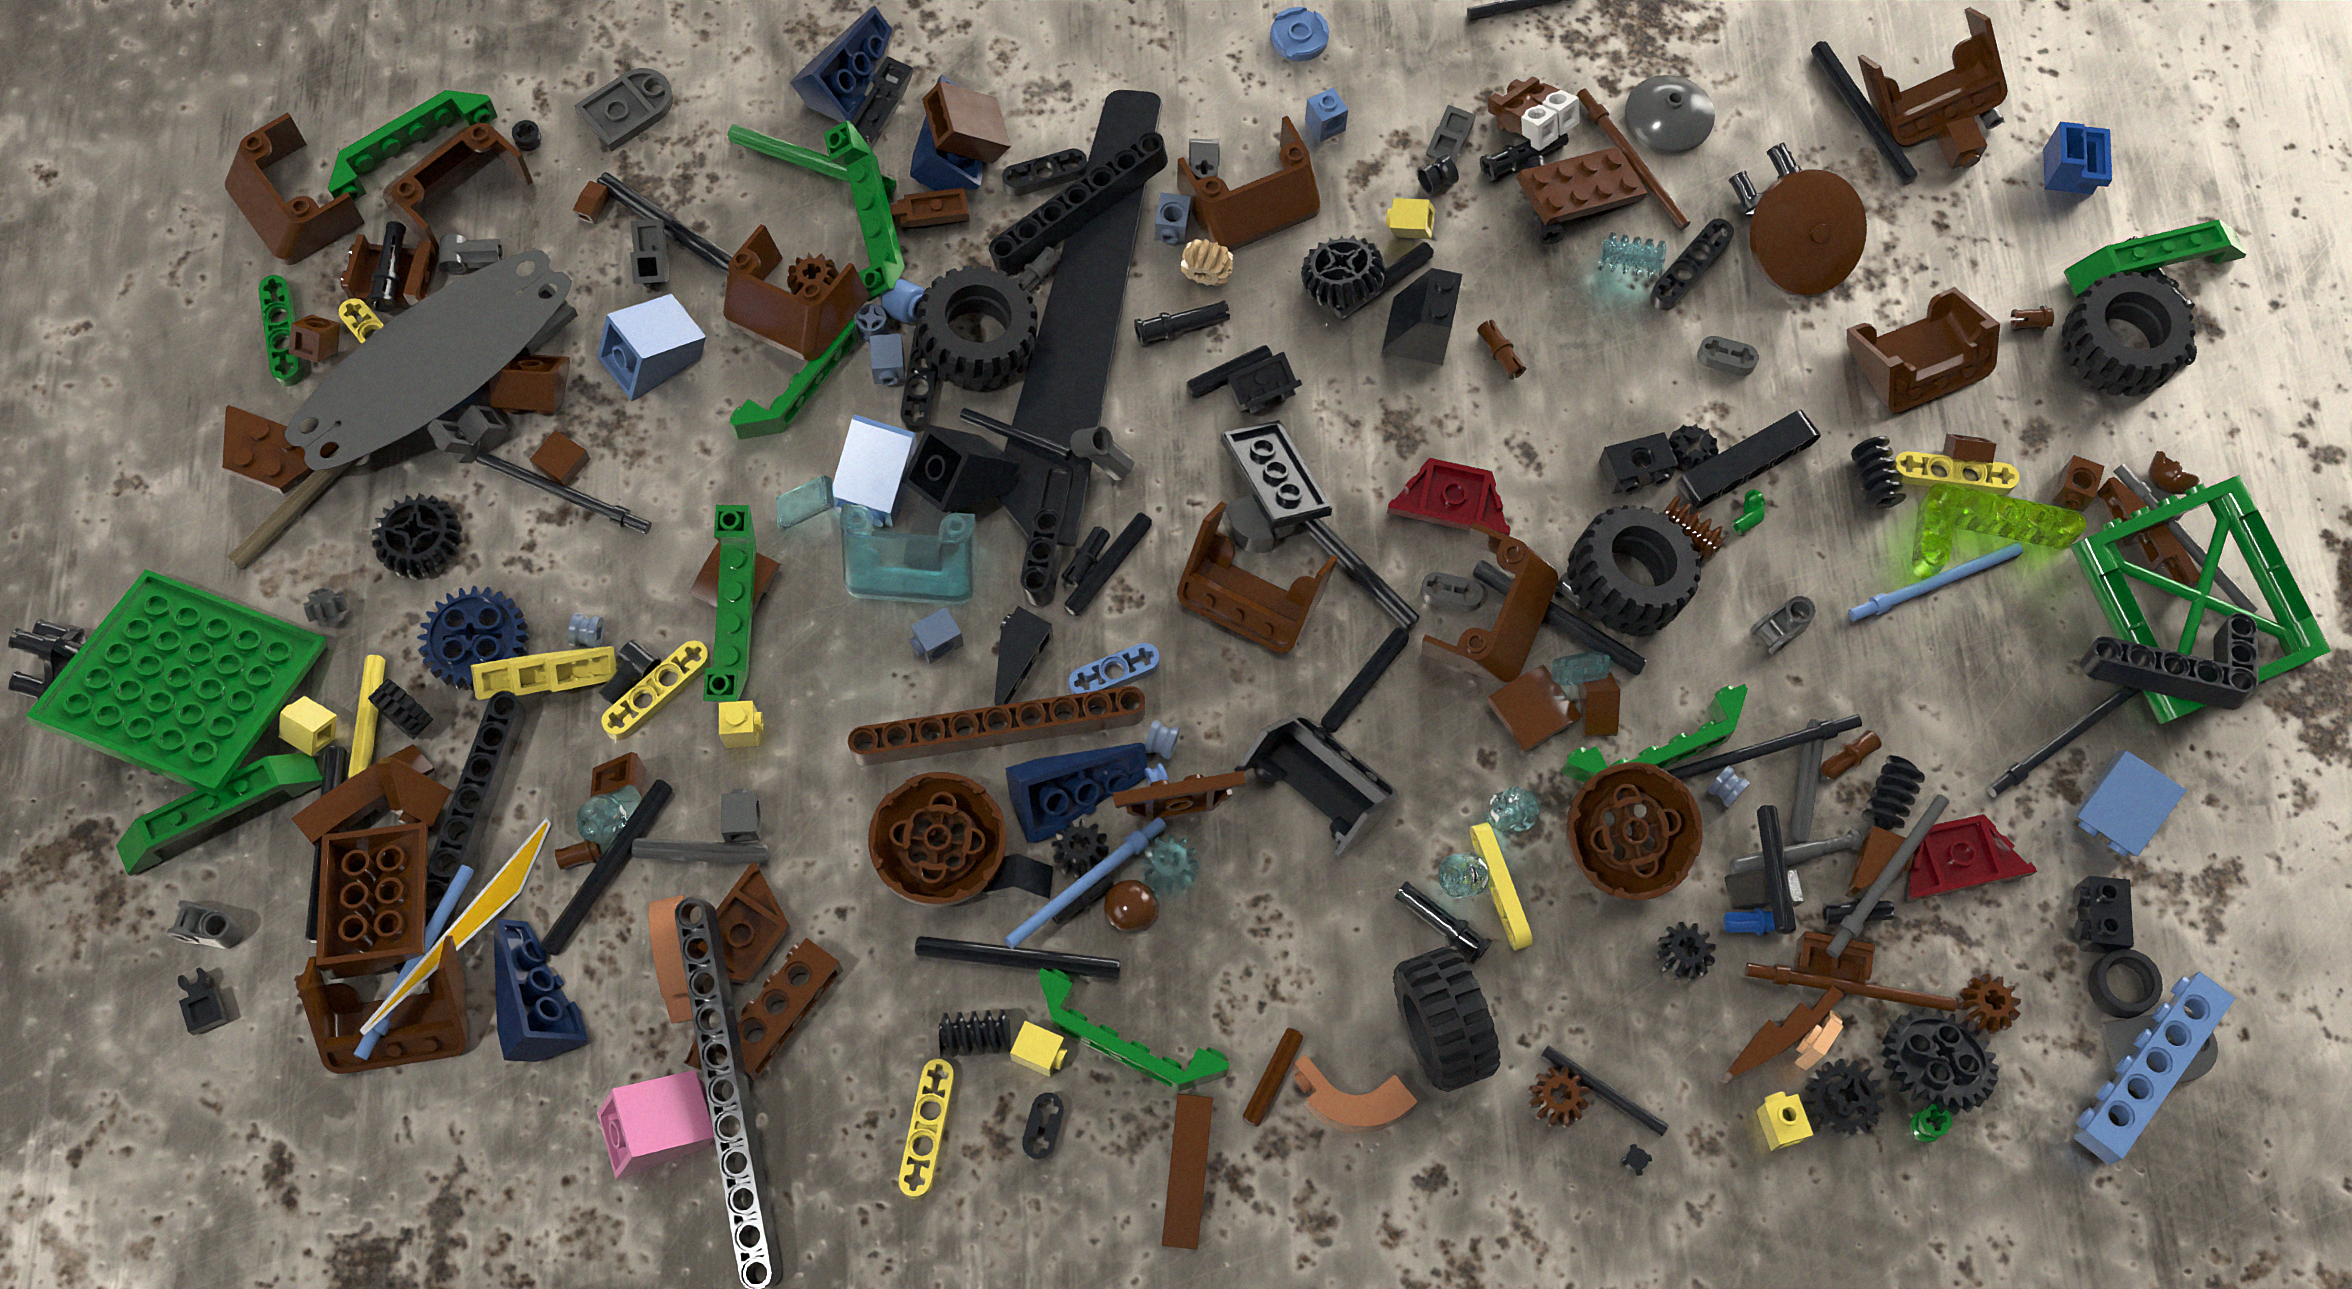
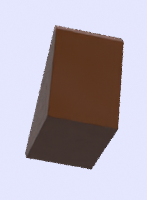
M1578 673L1577 681L1581 715L1583 716L1584 737L1617 736L1621 690L1612 673Z
M630 752L594 767L592 771L590 800L642 801L645 791L646 768L638 754Z

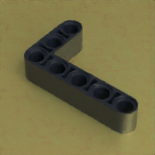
M2240 612L2231 614L2214 635L2213 660L2102 636L2098 637L2081 658L2080 666L2082 671L2093 679L2235 710L2240 708L2258 687V628L2254 619L2249 615Z

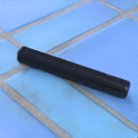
M1422 242L1385 268L1383 286L1378 288L1377 295L1369 296L1368 302L1433 257V248L1427 242ZM1361 300L1358 302L1357 307L1349 304L1345 310L1341 305H1337L1332 310L1339 319H1344L1367 302Z
M1142 512L1137 513L1065 601L1064 608L1073 616L1080 615L1152 526L1150 517Z
M1399 627L1391 632L1323 716L1321 726L1330 733L1337 731L1408 643L1409 634Z
M1762 805L1757 810V818L1775 931L1778 934L1788 935L1796 930V922L1778 812L1774 805Z

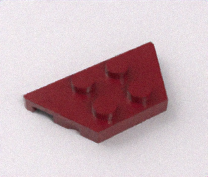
M1429 458L1421 466L1418 474L1413 476L1405 484L1401 493L1389 502L1387 513L1467 531H1470L1473 522L1508 536L1511 531L1502 511L1501 497L1495 489L1496 482L1492 471Z
M1985 814L1939 823L1931 827L1913 853L1914 858L1911 864L1907 899L1910 902L2031 876L2037 870L2031 862L2027 864L2013 850L2015 845L2006 836L2001 835L1997 831L1996 826Z

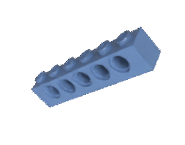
M2200 971L2189 978L2182 976L2174 984L2170 991L2174 994L2169 1003L2163 1002L2152 1015L2156 1022L2150 1030L2145 1028L2133 1042L2137 1047L2131 1056L2127 1054L2119 1061L2114 1069L2118 1073L2112 1083L2107 1081L2095 1095L2099 1100L2093 1110L2090 1107L2087 1108L2076 1122L2080 1128L2073 1138L2108 1165L2124 1158L2236 999ZM2184 1006L2193 1012L2194 1019L2187 1016ZM2165 1032L2170 1033L2174 1037L2175 1045L2168 1042ZM2147 1058L2155 1063L2157 1072L2152 1071L2148 1067ZM2128 1084L2136 1089L2138 1099L2129 1094ZM2109 1111L2118 1117L2119 1126L2114 1125L2110 1121Z

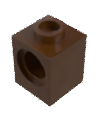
M313 314L292 323L290 328L289 354L318 363L338 353L340 323Z
M2073 455L2062 469L2053 501L2063 504L2068 509L2084 512L2096 497L2105 466Z

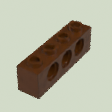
M807 937L801 945L796 943L789 950L785 958L787 962L779 972L775 970L768 976L763 985V992L757 999L752 998L741 1011L742 1018L737 1023L746 1075L754 1082L843 971L837 959ZM806 973L809 975L804 985L794 986L791 984L796 974ZM782 1000L786 1002V1008L783 1012L779 1014L769 1013L770 1006L775 1001ZM755 1028L764 1030L763 1037L759 1041L753 1043L747 1041V1035L751 1030ZM722 1045L717 1051L726 1060L727 1050Z

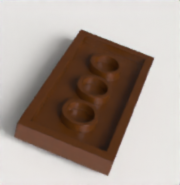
M1619 146L1521 170L1516 178L1545 226L1644 200L1648 194V191Z

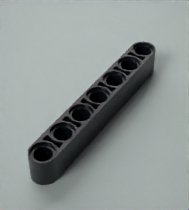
M1150 131L1140 135L995 237L989 244V252L997 272L1000 269L1009 273L1008 276L1019 272L1026 264L1033 262L1044 251L1046 246L1053 248L1167 166L1168 155L1161 134Z

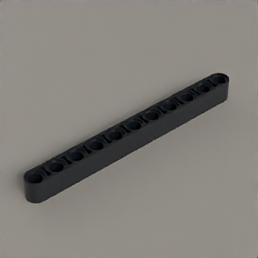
M688 897L678 903L675 909V921L739 1277L742 1284L748 1289H767L779 1282L782 1275V1265L717 912L710 902ZM699 906L701 917L698 922L693 924L690 914L695 907ZM705 940L708 945V951L704 957L699 958L697 947ZM711 975L714 979V987L706 994L703 989V982ZM717 1010L720 1013L721 1021L713 1029L710 1026L709 1018ZM723 1045L727 1050V1058L722 1064H719L716 1060V1052ZM730 1081L734 1087V1093L729 1100H726L723 1097L722 1088L726 1082ZM733 1117H736L740 1122V1130L736 1136H733L729 1131V1122ZM739 1153H743L747 1159V1166L743 1172H739L735 1166V1159ZM746 1189L750 1190L754 1197L753 1204L749 1209L742 1203V1194ZM752 1226H756L760 1232V1240L756 1246L748 1238V1232ZM759 1262L767 1269V1276L763 1282H760L755 1276V1268Z

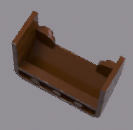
M1971 7L1964 9L1971 37L1959 42L1952 52L1954 69L1900 92L1898 83L1894 79L1884 76L1882 67L1865 55L1858 56L1868 97L1883 124L1896 142L1901 145L1913 144L1942 131L1945 123L1977 116L1999 106L2005 100L2008 92L1991 19Z
M288 112L241 140L226 177L225 188L275 259L283 265H294L363 225L365 222L348 192L322 207H319L308 196H299L285 203L261 170L307 145Z
M1288 116L1282 118L1280 136L1281 151L1279 153V163L1283 170L1229 191L1222 179L1215 176L1196 180L1184 157L1178 159L1177 188L1181 195L1191 196V213L1209 242H1218V245L1227 247L1228 251L1231 252L1318 215L1321 207V196L1310 153Z
M478 123L462 128L389 183L383 191V199L388 208L422 241L431 242L437 255H439V244L430 226L413 208L471 163L491 150L528 186L533 183L522 154L489 124Z
M760 224L729 262L723 315L732 328L801 360H815L825 352L869 299L870 295L852 263H848L830 285L821 281L809 282L796 295L765 282V278L783 257L766 226Z
M1221 501L1203 519L1179 582L1177 597L1183 606L1273 651L1279 653L1288 652L1298 642L1318 606L1338 557L1332 555L1318 571L1315 579L1310 576L1298 577L1291 584L1289 591L1265 581L1232 564L1236 551L1235 545L1228 536L1217 531L1227 503Z
M1473 522L1470 528L1469 544L1496 554L1498 565L1503 570L1515 574V578L1492 632L1481 628H1470L1463 632L1457 646L1425 634L1422 640V654L1496 684L1506 685L1518 678L1522 672L1557 588L1558 573L1552 565L1521 540Z
M453 935L445 936L438 969L429 977L428 988L430 993L407 996L398 1004L389 1020L392 1023L385 1036H380L367 1061L354 1055L364 1036L360 1029L370 1019L371 1015L379 1009L384 1000L361 1003L358 992L352 986L345 983L325 985L322 972L316 966V956L309 957L298 991L322 1064L327 1070L336 1074H346L457 1056L464 1051L468 1038L466 988Z

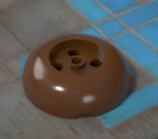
M1626 762L1597 772L1581 786L1569 807L1566 820V841L1575 866L1594 887L1617 898L1646 900L1664 895L1677 887L1689 875L1688 871L1701 850L1702 820L1694 797L1677 777L1674 778L1666 771L1652 764ZM1639 803L1646 807V814L1642 818L1634 814V807ZM1605 812H1611L1614 816V823L1611 826L1604 823L1603 817ZM1629 826L1632 829L1631 836H1627L1626 829H1628ZM1648 836L1655 840L1651 851L1646 850L1643 846V842L1647 840ZM1615 845H1620L1624 851L1622 858L1616 860L1613 856Z
M929 772L905 780L906 783L899 786L892 793H888L882 799L870 823L868 847L877 874L895 894L911 903L922 906H951L974 897L993 880L1005 856L1007 832L999 805L996 804L984 787L974 780L959 774ZM927 820L932 823L924 833L918 830V826ZM956 824H962L966 827L964 829L965 833L961 836H955L951 832L952 827ZM937 841L945 842L940 847H934ZM916 853H924L927 856L926 861L922 860L918 863H913L912 861ZM952 856H956L961 860V863L956 867L946 865L947 860Z

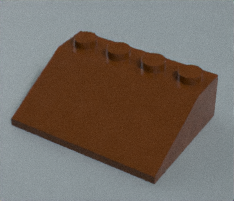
M427 822L322 835L316 966L330 980L366 976L425 955Z

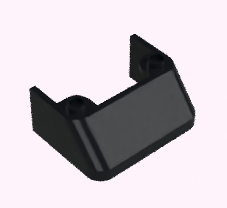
M1294 713L1263 728L1234 769L1235 772H1245L1253 768L1255 775L1268 783L1271 781L1279 782L1283 779L1332 820L1329 825L1332 832L1331 836L1334 841L1340 844L1334 851V854L1338 857L1357 846L1399 797L1398 791L1387 780L1312 719L1300 713Z

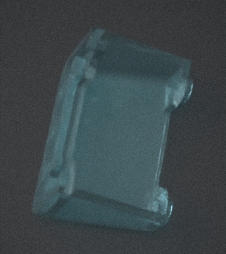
M842 504L840 526L843 580L849 594L858 598L945 605H963L972 598L979 555L975 514L953 513L946 516L941 521L939 535L935 536L873 531L874 519L869 509L860 505Z

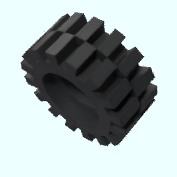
M388 678L368 697L370 702L386 718L413 740L433 721L430 714L414 698Z

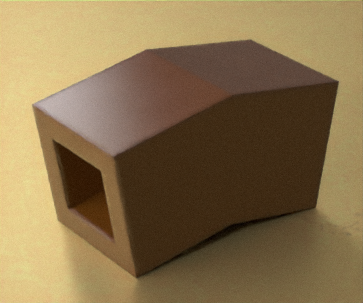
M593 181L587 183L573 208V212L579 219L596 224L602 209L609 201L607 186Z

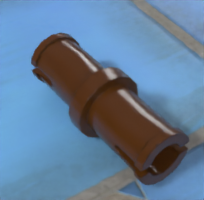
M1491 319L1489 323L1488 321L1482 323L1478 327L1477 332L1490 348L1489 354L1493 360H1498L1510 380L1514 379L1513 374L1515 378L1520 377L1526 371V367L1514 352L1513 343L1510 339H1505L1494 320Z

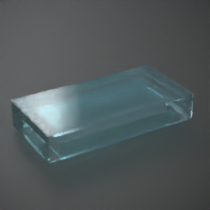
M822 475L776 497L778 527L785 530L834 508L832 479Z

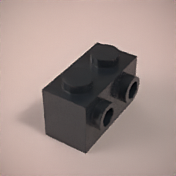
M2088 876L2077 884L2073 891V904L2078 910L2074 934L2075 938L2079 940V951L2108 954L2122 948H2132L2134 946L2130 879Z

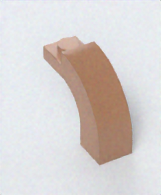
M684 895L649 902L648 910L650 940L661 996L665 999L671 1024L693 1019L675 921V909L678 903L685 899Z
M1306 1054L1298 1059L1293 1066L1292 1071L1295 1075L1292 1078L1297 1086L1304 1093L1310 1091L1312 1094L1306 1099L1304 1107L1316 1119L1340 1131L1371 1133L1383 1130L1407 1116L1415 1109L1418 1103L1395 1074L1370 1093L1350 1095L1334 1088Z

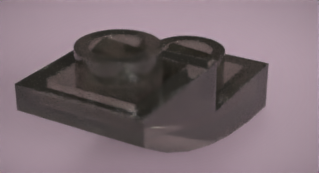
M1766 870L1735 873L1724 877L1732 909L1755 910V908L1763 909L1771 905ZM1787 870L1793 907H1797L1804 902L1797 871Z

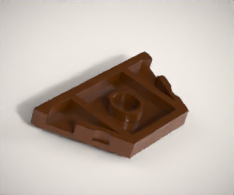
M230 405L226 407L222 468L227 474L285 494L296 486L299 480L310 476L315 471L308 467L304 460L305 450L301 446H292L286 440L284 435L287 426ZM328 442L321 448L320 456L327 458L339 446Z
M1243 771L1208 777L1194 774L1185 777L1183 781L1170 783L1168 780H1159L1151 783L1150 787L1114 792L1113 800L1115 808L1119 809L1126 806L1128 814L1138 816L1139 819L1149 822L1157 817L1167 819L1213 811L1221 802L1233 795L1231 788L1244 787L1246 781Z
M753 861L716 909L729 982L749 984L791 928L760 869ZM705 940L697 947L699 958L704 957L708 951V945ZM711 975L706 978V979L714 980Z

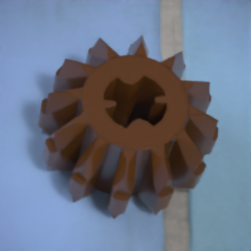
M808 252L807 259L803 260L797 257L796 265L789 266L787 285L791 293L796 295L809 282L821 281L830 285L839 275V271H837L832 259L826 260L822 253L813 258Z
M1989 973L1983 974L1980 979L1973 977L1967 982L1968 988L1964 987L1960 990L1959 996L1964 1001L1958 1004L1957 1009L1968 1012V1015L1964 1017V1021H1975V1030L1982 1031L1986 1027L1989 1034H1996L1999 1032V1028L2004 1031L2012 1026L2011 1020L2014 1021L2019 1018L2020 1012L2014 1007H2017L2022 999L2011 996L2015 986L2004 987L2003 976H1998L1994 981Z
M1549 1067L1546 1070V1076L1538 1073L1534 1078L1537 1085H1531L1528 1088V1093L1536 1097L1529 1101V1107H1539L1541 1109L1535 1118L1541 1120L1545 1115L1548 1116V1126L1551 1128L1556 1125L1558 1119L1563 1128L1569 1127L1570 1118L1578 1122L1582 1118L1580 1110L1587 1109L1589 1102L1581 1098L1588 1093V1088L1576 1086L1581 1079L1578 1074L1572 1079L1567 1078L1569 1074L1567 1067L1562 1068L1559 1076L1553 1067ZM1555 1091L1563 1094L1561 1099L1565 1098L1561 1104L1554 1102L1556 1096L1551 1097Z

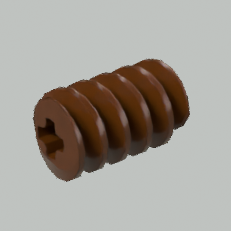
M1677 495L1663 513L1669 516L1668 520L1674 525L1678 523L1683 528L1682 533L1684 536H1689L1694 543L1693 552L1697 551L1698 554L1702 552L1700 562L1705 564L1718 554L1730 534L1721 538L1720 535L1723 528L1721 525L1714 530H1710L1711 518L1702 523L1699 522L1702 513L1700 510L1692 515L1688 514L1691 504L1687 503L1680 508L1678 504L1681 496Z

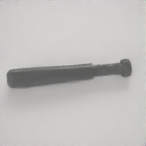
M1851 829L1846 835L1825 839L1824 841L1816 839L1785 846L1783 849L1786 866L1822 857L1823 853L1849 847L1854 850L1860 849L1863 846V839L1858 829ZM1763 851L1733 858L1730 861V870L1733 876L1742 878L1765 872Z

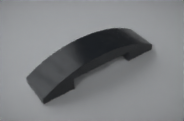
M888 56L872 79L873 88L851 121L870 149L891 121L914 72L913 67Z

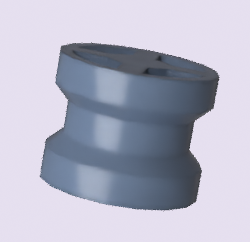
M866 304L856 313L857 331L863 341L870 343V336L888 334L886 313L879 305Z
M574 613L569 624L568 643L574 646H579L581 643L587 644L589 648L600 647L605 628L603 617L594 616L590 619L586 618L584 614Z
M1154 720L1145 742V752L1150 754L1157 752L1163 758L1170 760L1178 741L1180 728L1174 726L1167 728L1162 726L1161 722Z
M1728 765L1707 791L1712 795L1720 796L1723 799V804L1729 808L1750 782L1745 778H1738L1734 774V769Z

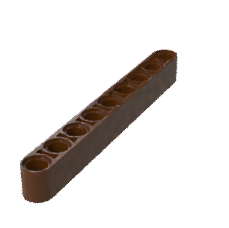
M1125 686L860 726L851 731L848 736V745L852 758L857 764L870 766L1127 727L1139 724L1145 716V696L1139 688ZM1130 701L1137 703L1139 707L1135 710H1126L1122 705ZM1096 706L1106 710L1101 715H1093L1089 712L1090 709ZM1063 711L1070 712L1073 715L1068 720H1060L1056 717L1057 714ZM1030 716L1039 719V722L1035 725L1023 723L1024 719ZM997 721L1006 724V727L999 731L990 728L991 724ZM964 726H968L973 729V731L966 736H961L956 733L958 729ZM931 731L940 734L937 739L927 741L923 738L926 733ZM897 736L906 738L902 745L894 746L890 744L891 740ZM869 741L873 743L871 748L866 751L856 749L861 742Z

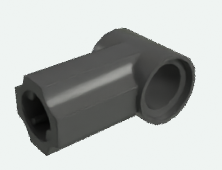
M446 234L440 238L438 269L445 274L461 275L467 271V268H484L504 259L500 239L467 240L458 234Z
M1097 426L1079 429L1071 436L1070 444L1073 453L1079 458H1089L1113 479L1122 480L1131 472L1135 463L1132 460V456L1113 441L1112 434L1108 428Z

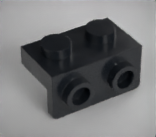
M1284 351L1225 376L1239 412L1249 409L1251 414L1268 407L1266 401L1277 396L1278 400L1282 401L1296 395L1294 388L1302 385L1300 379H1295Z

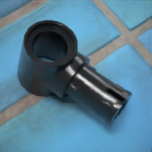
M630 640L621 648L616 657V663L618 664L616 666L617 672L598 692L599 695L613 705L633 683L636 685L662 662L661 658L638 641Z

